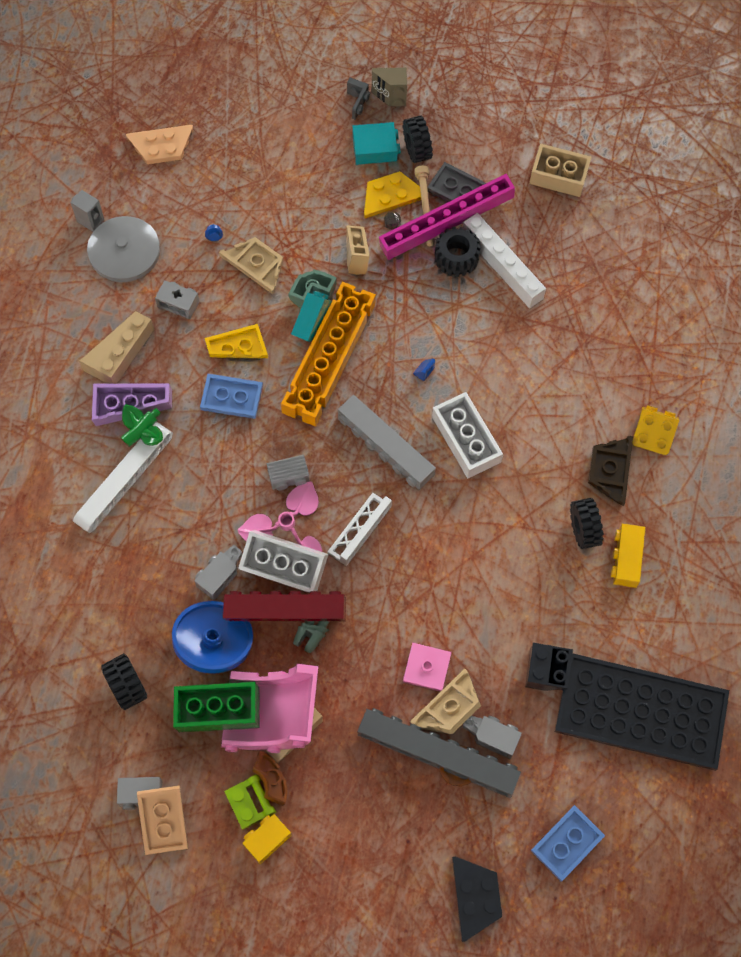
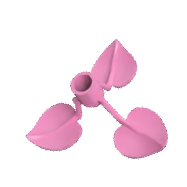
M310 481L297 486L287 496L286 506L289 510L295 512L281 513L278 522L273 527L272 521L268 516L264 514L253 515L238 529L240 536L247 541L249 532L253 530L273 536L272 531L280 526L284 531H291L299 545L322 552L321 545L315 538L307 536L301 541L294 529V516L298 513L308 516L318 508L319 501L313 483Z

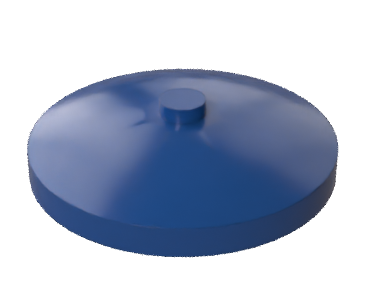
M204 601L186 608L177 617L173 625V649L185 665L196 671L210 674L230 671L239 666L251 651L253 630L250 622L224 620V602Z

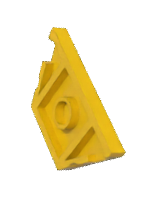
M400 171L367 182L364 218L366 219L420 201V186Z

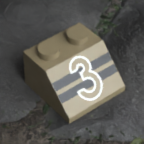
M407 67L372 68L371 93L388 106H406Z

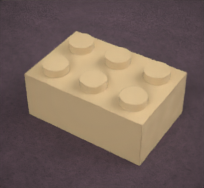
M540 143L529 184L580 197L591 156Z

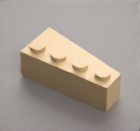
M135 311L79 361L83 371L107 384H117L154 331L152 320Z

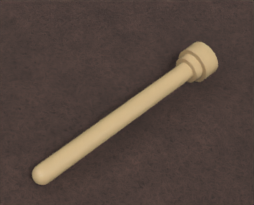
M422 165L414 170L415 177L420 183L424 215L430 212L426 182L429 176V169L427 166ZM433 238L426 241L427 246H433Z

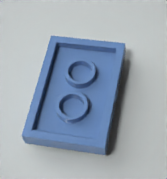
M207 374L200 410L256 419L263 382Z
M574 805L535 845L531 852L562 882L605 835Z

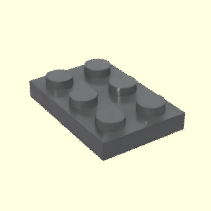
M444 162L428 185L427 190L429 193L450 202L486 183Z

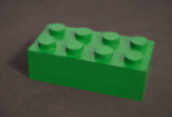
M256 682L174 686L173 728L179 733L260 728V688Z

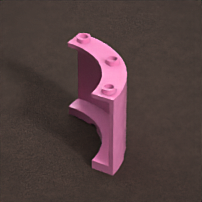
M297 664L289 669V673L283 671L268 672L266 677H259V673L231 671L229 683L256 682L259 686L260 728L223 730L221 748H225L227 752H237L238 749L268 750L270 753H280V750L305 748V745L311 742L318 666Z

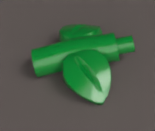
M125 404L122 410V421L130 430L120 438L129 447L140 438L144 444L149 446L159 444L163 440V433L160 428L153 425L157 422L156 418L161 414L160 411L155 408L151 413L148 411L143 415L138 408Z

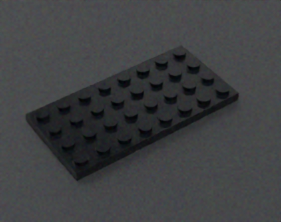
M573 653L568 690H562L554 732L716 771L719 765L730 690Z

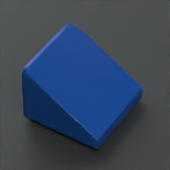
M435 359L424 360L413 374L422 381H425L435 368Z

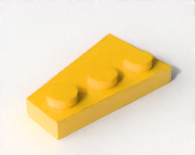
M258 324L205 338L210 357L268 358Z

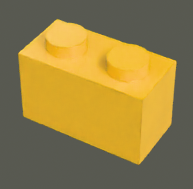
M275 814L271 817L267 815L259 823L261 826L256 831L251 830L244 836L245 841L242 844L260 865L292 836L291 832Z

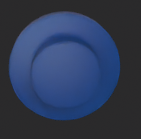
M213 224L207 227L205 237L210 241H218L223 237V231L218 225Z

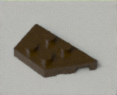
M627 436L626 439L619 441H609L607 444H598L592 448L588 484L622 506L626 502L633 436Z

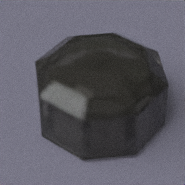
M394 211L388 212L384 216L385 227L390 230L401 225L400 214Z

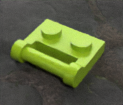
M257 774L224 791L242 830L262 821L267 815L271 816L276 813L274 806H271L268 799L264 798L265 792L260 784L261 779ZM251 786L264 810L259 814L247 791V788Z

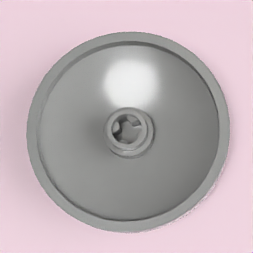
M120 216L103 222L93 231L88 241L87 252L92 267L99 275L115 282H129L145 276L154 268L160 255V243L155 230L147 222L136 217Z

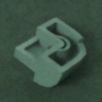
M314 269L311 272L300 274L296 278L288 296L299 308H302L308 292H321L328 295V300H331L336 288L337 277Z

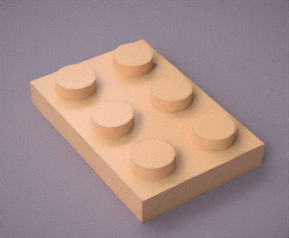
M180 786L137 791L145 855L188 849Z

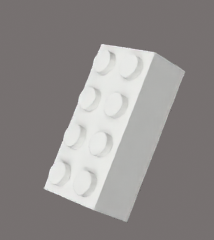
M467 392L433 407L432 418L467 479L501 463L503 453Z
M253 530L249 532L238 569L306 592L317 591L328 554Z

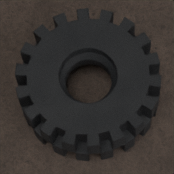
M420 115L404 119L402 125L404 141L406 142V149H408L412 162L417 163L432 159V141L430 140L431 136L424 117Z
M593 498L572 501L570 504V518L580 549L601 546L604 540L603 524L601 523V515H599L596 502H594Z

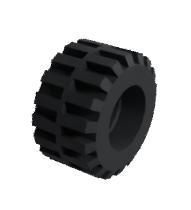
M452 227V230L446 229L445 233L441 232L436 240L435 262H437V267L441 268L443 273L448 272L447 275L449 276L455 274V277H459V274L465 276L467 272L471 273L473 268L477 267L481 249L479 238H476L475 233L471 234V230H463L464 227L459 229ZM453 248H459L464 250L466 253L463 255H454L450 253L449 250Z
M123 653L101 665L102 673L123 710H127L147 699V693L127 655Z

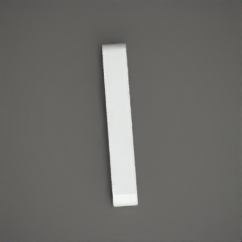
M156 422L153 426L160 428L163 433V440L157 445L149 446L140 439L76 513L73 522L88 533L93 532L169 443L173 436L170 430Z

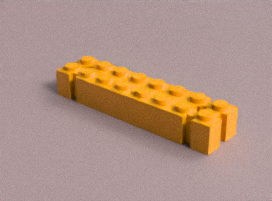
M345 282L341 283L336 293V300L333 299L290 384L291 392L287 391L281 402L283 414L295 419L297 415L302 416V422L317 426L322 416V407H326L366 326L367 316L370 317L375 307L376 294L363 289L359 293L356 291L355 286Z

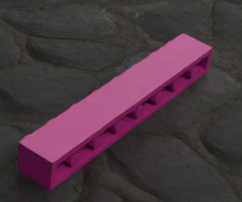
M504 174L379 236L380 247L387 260H390L440 235L441 232L444 233L446 229L450 230L452 227L462 224L476 213L480 215L514 198L515 187L508 175Z

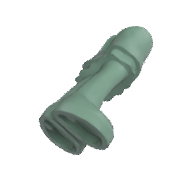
M315 621L301 623V626H298L293 644L299 647L307 636L310 639L305 647V651L311 653L326 636L325 633L329 631L326 627L330 621H319L317 625H314Z

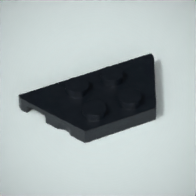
M454 856L452 857L461 941L465 942L502 917L497 872Z

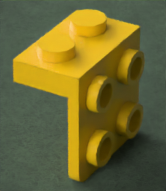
M647 405L646 408L642 407L632 444L639 448L667 455L676 433L679 418L676 417V413L670 411L661 413L657 411L658 408Z

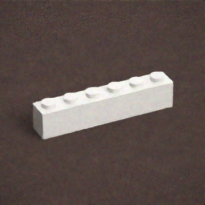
M478 213L463 222V230L469 229L471 234L475 233L476 238H479V244L481 245L480 254L529 309L544 299L546 291L544 285Z

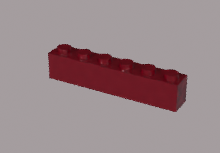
M230 591V594H224L223 619L226 621L346 622V597L340 591H330L329 594H321L320 591H310L309 594H301L300 591H290L289 594H281L280 591H270L269 594H262L260 591H250V594Z

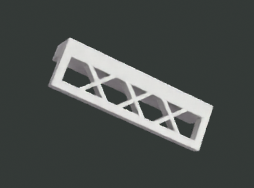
M372 493L327 551L328 554L347 566L390 510L392 500L386 496L382 499ZM375 500L379 505L375 511H370L369 505ZM369 515L365 524L359 526L358 519ZM357 530L358 533L355 537L348 541V532ZM346 545V549L341 555L334 552L338 546Z

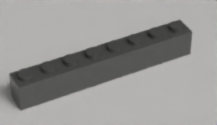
M366 709L357 731L358 736L439 769L441 766L445 772L465 780L469 778L474 784L508 798L512 797L521 771H518V767L509 763H506V765L501 764L497 758L490 755L486 757L479 755V751L470 747L464 749L454 740L449 739L448 742L440 739L441 736L434 732H429L428 734L421 731L422 728L417 725L410 724L408 726L403 724L401 719L395 716H391V718L386 717L378 709Z

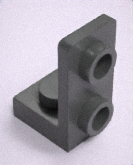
M349 78L347 81V93L358 97L352 108V119L356 120L357 116L362 114L364 102L369 100V84Z

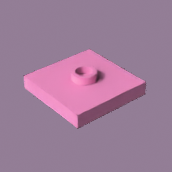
M412 643L403 682L441 692L451 652Z

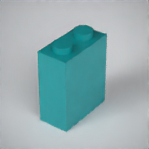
M394 122L352 125L356 165L397 161V155L401 153L400 143L397 144L396 142L399 139L398 129L394 127Z
M317 291L307 293L292 330V335L312 342L332 303L331 300H328V295Z

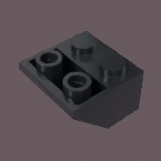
M533 643L530 648L525 687L544 691L568 690L573 649Z

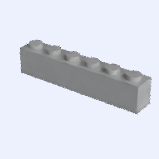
M354 394L338 408V420L344 426H349L357 438L361 437L369 449H374L379 453V457L384 462H389L393 470L399 475L402 474L410 486L420 490L435 475L436 467Z

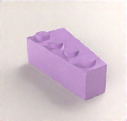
M169 383L93 384L92 421L95 426L121 421L122 410L125 404L138 408L143 415L148 411L151 413L155 408L159 411L171 409V386Z

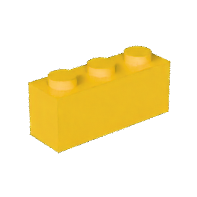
M622 523L619 530L616 529L614 540L617 541V548L614 547L613 559L616 560L615 566H612L611 569L614 585L637 588L639 585L645 527Z

